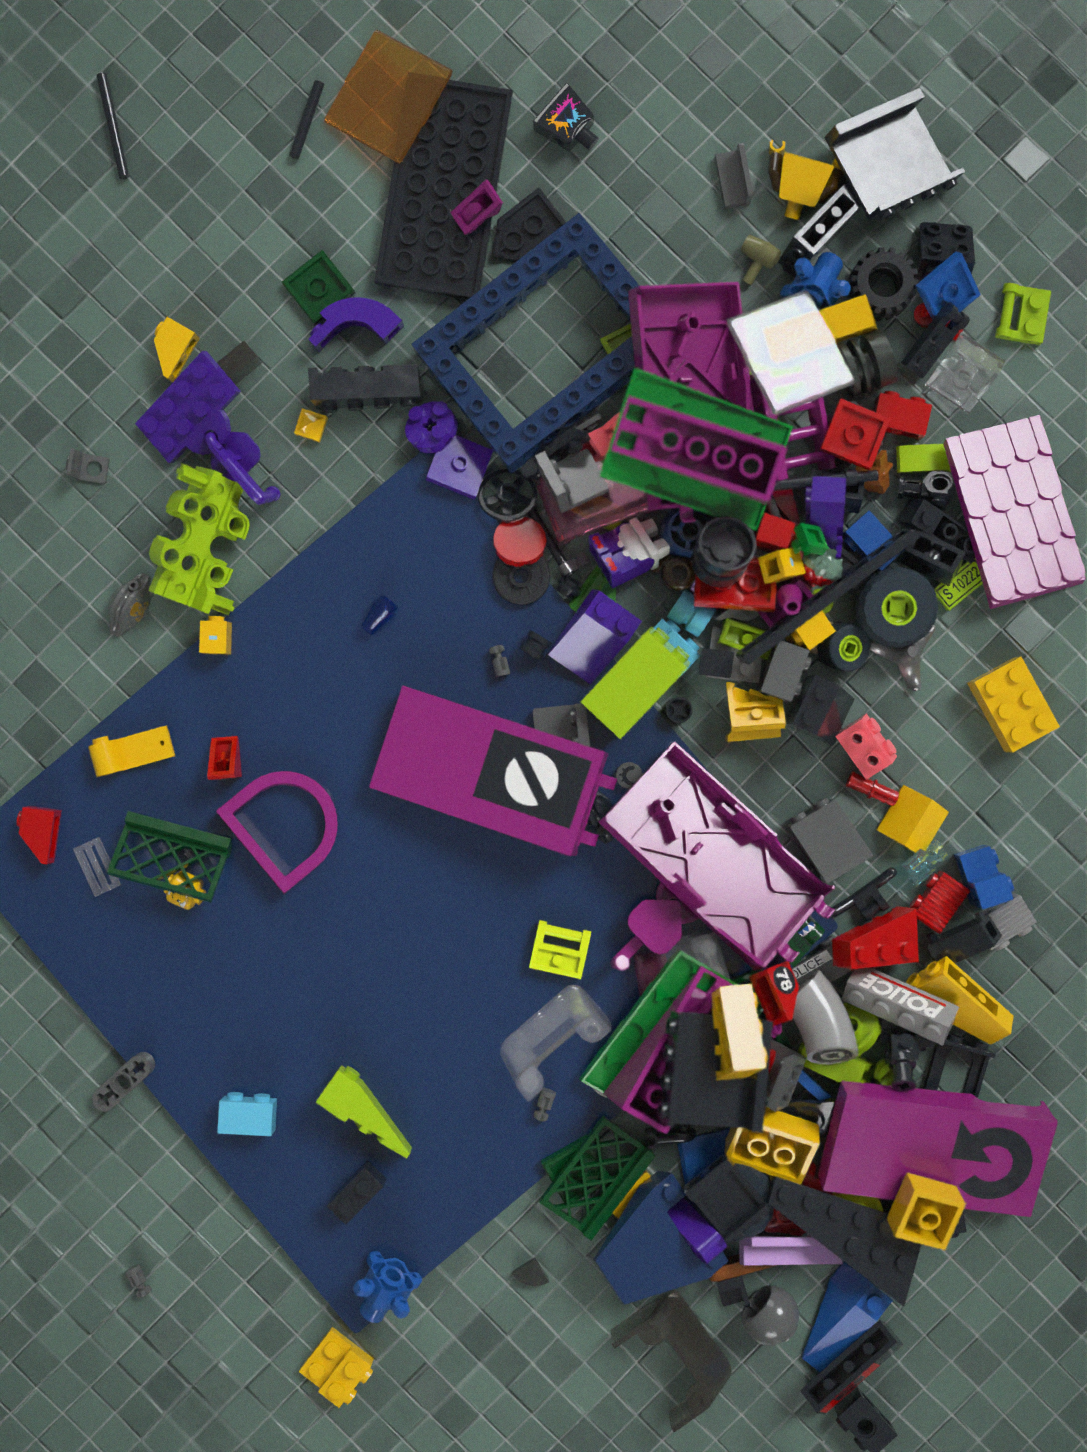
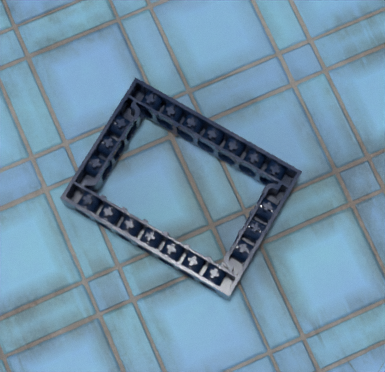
M580 213L571 218L411 344L417 356L511 474L530 460L533 455L630 382L635 369L633 339L631 336L513 429L454 355L459 349L462 351L465 348L464 345L479 333L481 335L485 333V329L501 317L503 319L506 316V312L520 301H526L527 296L541 285L545 286L548 283L547 280L562 268L564 270L568 268V264L578 256H580L583 269L592 274L599 283L600 290L602 292L606 291L615 302V308L618 311L621 310L631 322L628 291L640 285Z

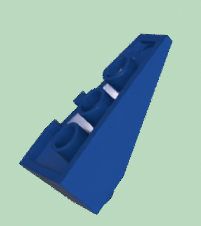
M844 1261L829 1278L824 1299L818 1309L819 1313L814 1326L811 1328L801 1356L803 1360L819 1372H822L868 1331L893 1301L889 1295Z

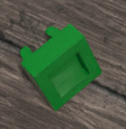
M800 523L794 528L797 539L791 543L794 553L797 554L802 550L806 556L811 553L822 555L829 549L819 526Z

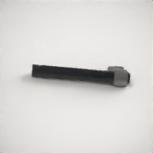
M533 508L527 516L539 523L546 535V547L556 561L557 568L562 577L571 576L578 568L590 564L589 558L583 552L578 553L577 559L573 558L572 561H567L537 510Z

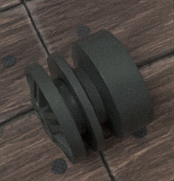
M878 329L860 337V347L853 339L848 340L846 345L839 343L834 346L837 374L845 391L852 399L858 397L861 392L864 394L871 391V381L878 389L897 382L898 373L894 354L885 334Z

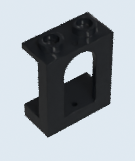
M948 1033L943 1046L938 1043L935 1045L923 1089L941 1091L938 1090L947 1055L953 1048L957 1047L970 1051L972 1055V1063L963 1093L973 1094L978 1098L989 1058H995L996 1054L988 1049L989 1045L973 1041L971 1045L963 1042L964 1038Z

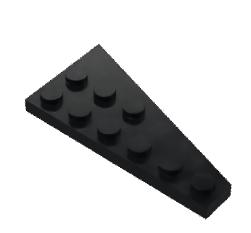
M773 1176L766 1199L770 1206L795 1223L901 1306H905L922 1244L895 1237L887 1220V1213Z

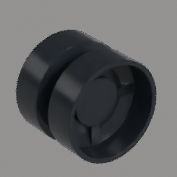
M722 516L709 521L702 528L691 553V566L696 576L704 583L713 587H727L738 582L755 554L756 540L752 530L743 521L734 517Z

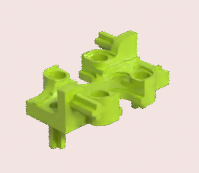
M181 464V467L176 471L178 474L176 478L188 483L189 486L187 491L180 489L171 494L166 505V513L181 519L184 526L183 533L176 540H170L156 535V538L153 539L149 556L151 561L158 567L148 591L207 614L212 609L229 615L230 611L233 612L234 606H232L234 601L215 594L214 588L224 587L230 580L233 569L226 567V562L212 556L210 545L213 539L218 536L234 541L237 538L245 540L250 523L247 516L239 511V501L243 488L237 482L223 477L222 473L199 466H196L194 469ZM189 499V507L184 510V503ZM205 506H209L212 510V515L208 520L204 521L201 517V511ZM231 519H234V525L230 529V521ZM169 549L170 556L167 560H165V552ZM186 556H191L193 564L190 569L184 570L182 560ZM215 568V574L211 578L210 573L212 569Z

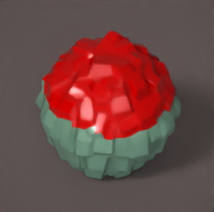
M829 548L822 555L811 553L806 556L803 553L804 580L811 585L815 584L822 587L832 584L841 578L843 570L842 559H835L837 551Z

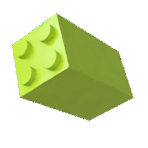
M651 626L581 701L585 707L620 739L684 673L691 663L688 661L689 654L680 646L676 648L668 642L670 637L660 627L655 630Z

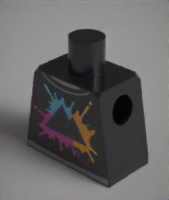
M567 82L533 120L534 131L567 151H571L578 142L590 151L599 140L589 130L594 124L593 113Z

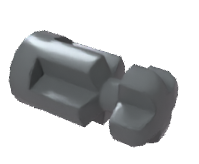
M503 645L493 646L489 649L490 654H495V659L492 660L495 677L511 674L507 657H502L501 655L505 651Z
M541 1088L537 1103L540 1109L535 1110V1119L547 1121L548 1114L545 1112L546 1110H551L556 1097L555 1091Z
M139 1264L125 1271L132 1288L138 1287L139 1289L135 1293L138 1298L145 1297L152 1291L150 1285H144L147 1279Z

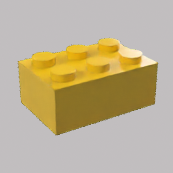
M1022 657L1012 658L967 683L1004 752L1013 753L1060 727Z
M765 1106L763 1133L751 1132L745 1128L731 1127L725 1140L724 1153L729 1156L733 1163L750 1166L760 1172L801 1184L819 1146V1124L780 1111L775 1112Z

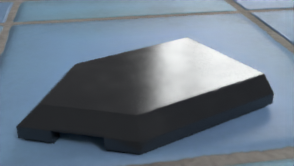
M539 187L497 219L493 251L494 258L519 260L566 223Z

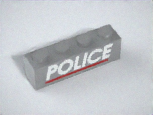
M871 967L854 969L847 981L842 1000L942 1046L959 1009L957 1005Z

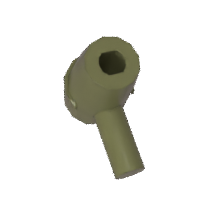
M751 234L748 235L741 247V252L752 259L753 262L742 281L752 285L762 266L771 269L777 264L780 259L781 250L772 245L770 241L767 242Z

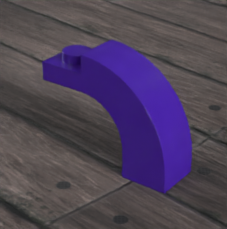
M360 297L346 298L330 304L320 312L325 323L323 325L321 323L316 325L310 332L311 337L308 340L320 352L342 330L359 326L372 331L386 345L404 327V324L390 308L378 301Z

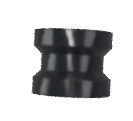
M529 630L527 634L528 639L520 645L519 649L542 661L545 649L550 648L552 643Z

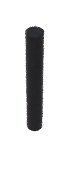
M318 80L314 81L289 154L290 157L297 160L300 158L325 85Z

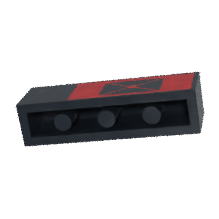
M879 1320L800 1391L816 1413L825 1415L904 1344L886 1322Z

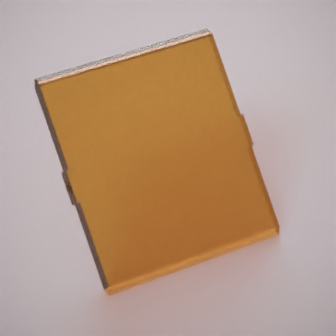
M376 30L355 66L352 67L346 77L342 89L325 117V123L391 160L401 163L422 126L425 125L431 115L432 109L451 78L453 70L387 34Z

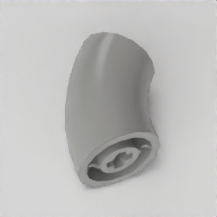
M817 970L799 984L793 1020L802 1036L807 1060L817 1064L848 1062L858 1056L856 1037L850 1018L831 983L820 970Z

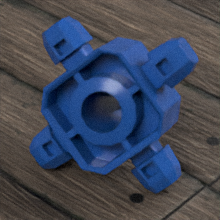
M824 252L818 257L814 266L806 258L798 259L794 267L797 275L792 284L785 285L781 289L780 295L785 301H793L798 312L808 315L833 306L838 298L849 294L851 287L848 281L837 280L843 269V262L840 257L831 252Z
M370 1252L367 1256L369 1270L364 1279L358 1280L353 1286L357 1296L365 1297L360 1305L361 1315L372 1323L381 1322L388 1310H392L398 1318H405L410 1312L407 1299L412 1290L417 1289L422 1283L420 1274L409 1272L405 1263L397 1258L384 1259L380 1252Z

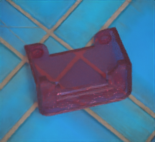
M605 459L596 462L600 471ZM543 478L539 479L541 483L536 486L558 547L571 543L570 540L575 539L576 535L578 538H581L590 532L630 517H637L639 512L645 515L656 511L648 510L647 493L605 479L609 486L608 492L563 513L560 512Z

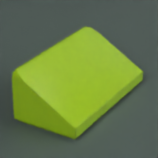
M726 618L722 623L718 643L741 650L765 632L766 629L734 618ZM771 649L760 657L768 660Z

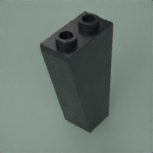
M848 181L792 238L778 261L785 272L796 277L797 274L794 269L796 261L800 258H806L812 263L860 211L862 207Z

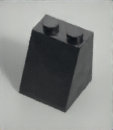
M816 674L807 676L803 682L800 694L788 714L786 725L827 745L833 746L836 740L835 736L839 733L854 702V698L841 686Z

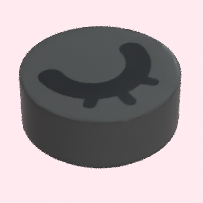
M632 762L621 764L616 771L617 782L627 789L642 775L641 768Z

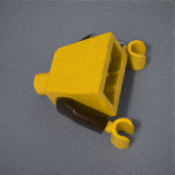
M771 140L769 145L768 174L772 189L779 193V198L788 200L784 216L799 220L804 205L815 207L816 204L824 203L837 191L843 177V172L836 159L833 160L832 164L784 152L785 141H782L781 148L776 149L773 147V140Z

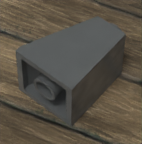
M824 797L813 804L814 809L805 814L804 811H801L790 818L792 822L787 827L817 877L828 884L873 857V854L837 800L833 798L828 800L827 797Z

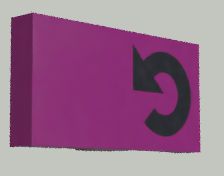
M841 1081L818 1178L823 1191L895 1200L906 1173L957 1186L966 1204L964 1209L1031 1217L1058 1120L1055 1119L1044 1101H1040V1106L993 1103L980 1100L973 1094L918 1088L908 1092H899L888 1085Z

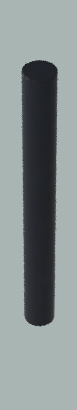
M98 73L96 77L118 176L120 179H126L129 177L108 77L106 73Z

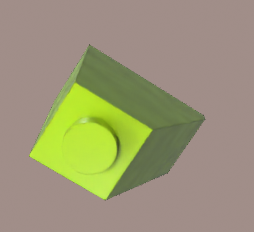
M802 1042L798 1053L807 1057L805 1045ZM858 1056L853 1060L839 1064H817L806 1059L804 1067L840 1083L841 1081L870 1084L877 1063Z

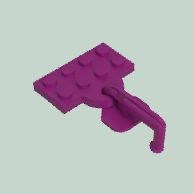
M660 882L656 890V900H643L629 914L628 926L635 935L611 959V967L621 971L628 969L630 965L629 959L643 944L656 954L667 953L681 939L682 924L694 922L699 917Z

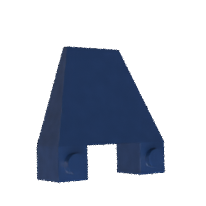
M657 1171L638 1187L593 1259L620 1302L624 1305L708 1279L728 1262L722 1251L706 1265L692 1252L667 1213L669 1209L686 1196L680 1184L670 1172Z

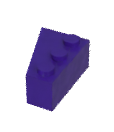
M813 476L812 487L806 488V524L819 526L828 547L837 551L835 559H841L846 478Z

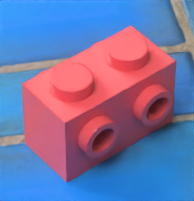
M867 713L840 730L835 736L866 780L891 765L897 758L895 754L896 748L890 740H885L880 733L881 728L874 718H870Z

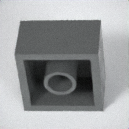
M780 641L773 646L768 660L766 659L756 691L761 692L765 696L771 695L782 699L784 703L792 702L794 698L797 699L802 688V683L799 682L801 674L807 672L811 663V658L808 657L810 650L784 641Z

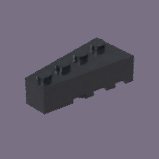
M417 364L383 365L380 367L381 371H375L374 367L358 366L354 369V372H349V370L342 369V367H331L327 373H318V368H308L310 400L317 410H321L322 413H335L337 408H348V411H361L364 409V406L374 405L375 409H386L390 407V404L400 403L402 407L415 406L416 402L422 401L420 370Z

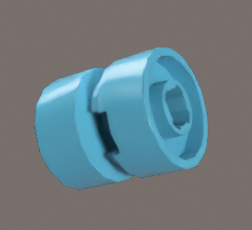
M684 590L667 615V618L677 625L684 623L685 630L698 638L715 613L716 608L695 607L694 594Z

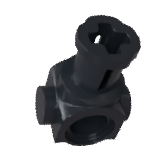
M932 471L927 476H923L921 480L906 479L904 476H900L898 499L903 497L925 499L938 509L945 510L951 499L953 484L949 476L950 472Z
M906 1033L888 1036L884 1046L885 1063L889 1064V1068L893 1070L894 1079L891 1082V1087L899 1092H908L916 1088V1081L913 1079V1069L916 1067L919 1056L918 1038Z

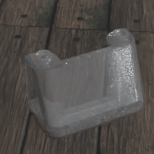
M569 985L506 1038L501 1045V1057L517 1088L529 1102L543 1087V1076L537 1068L548 1055L575 1032L585 1041H599L611 1031L610 1019L583 988L578 985Z

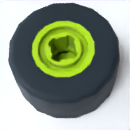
M843 622L831 624L836 632L817 645L819 658L823 664L832 669L847 672L859 669L869 656V637L857 625Z

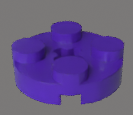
M433 401L421 406H415L408 413L409 418L405 426L406 438L420 452L434 453L442 450L447 446L445 442L450 437L453 439L457 433V417L443 401ZM430 424H436V426L432 427V431L427 430Z

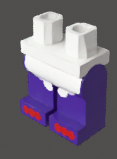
M637 517L629 520V523H623L607 533L599 535L597 532L588 536L589 552L599 568H601L612 589L650 569L658 568L659 559L669 554L670 547L664 539L661 538L654 542L650 539L658 535V529L653 519L639 522Z

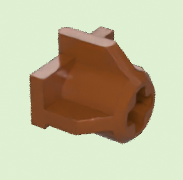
M881 450L876 455L870 470L878 471V480L864 483V488L868 492L884 494L890 486L889 471L893 463L887 460V450ZM855 465L854 469H856L857 472L868 471L867 469Z

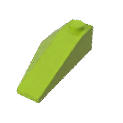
M341 1065L316 1103L344 1122L350 1118L358 1126L359 1131L364 1134H377L376 1138L381 1144L408 1158L412 1150L411 1145L365 1082L359 1078L360 1074L350 1066L345 1068Z

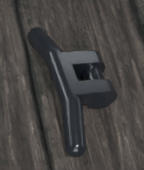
M894 867L888 868L858 891L833 906L832 908L835 911L831 916L837 917L853 906H856L864 919L870 922L875 918L874 915L881 910L883 912L886 911L890 906L878 889L897 875V870ZM872 897L875 902L867 907L863 901Z

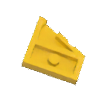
M726 682L731 732L785 728L786 721L782 699L771 695L765 696L753 689H750L748 692L734 687L735 683Z

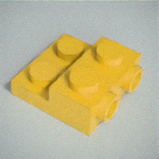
M331 1327L301 1366L299 1372L319 1387L318 1392L340 1408L343 1403L348 1405L357 1393V1390L354 1389L360 1381L364 1384L373 1373V1369L370 1367L374 1358L334 1327Z

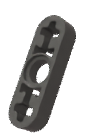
M139 1052L93 1093V1105L100 1111L112 1109L153 1072L155 1060L152 1055L147 1052ZM143 1061L145 1066L135 1074L132 1070ZM123 1075L128 1078V1088L119 1085L118 1076ZM112 1089L114 1094L105 1102L102 1098Z

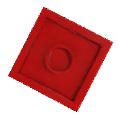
M840 399L819 450L870 470L890 418Z

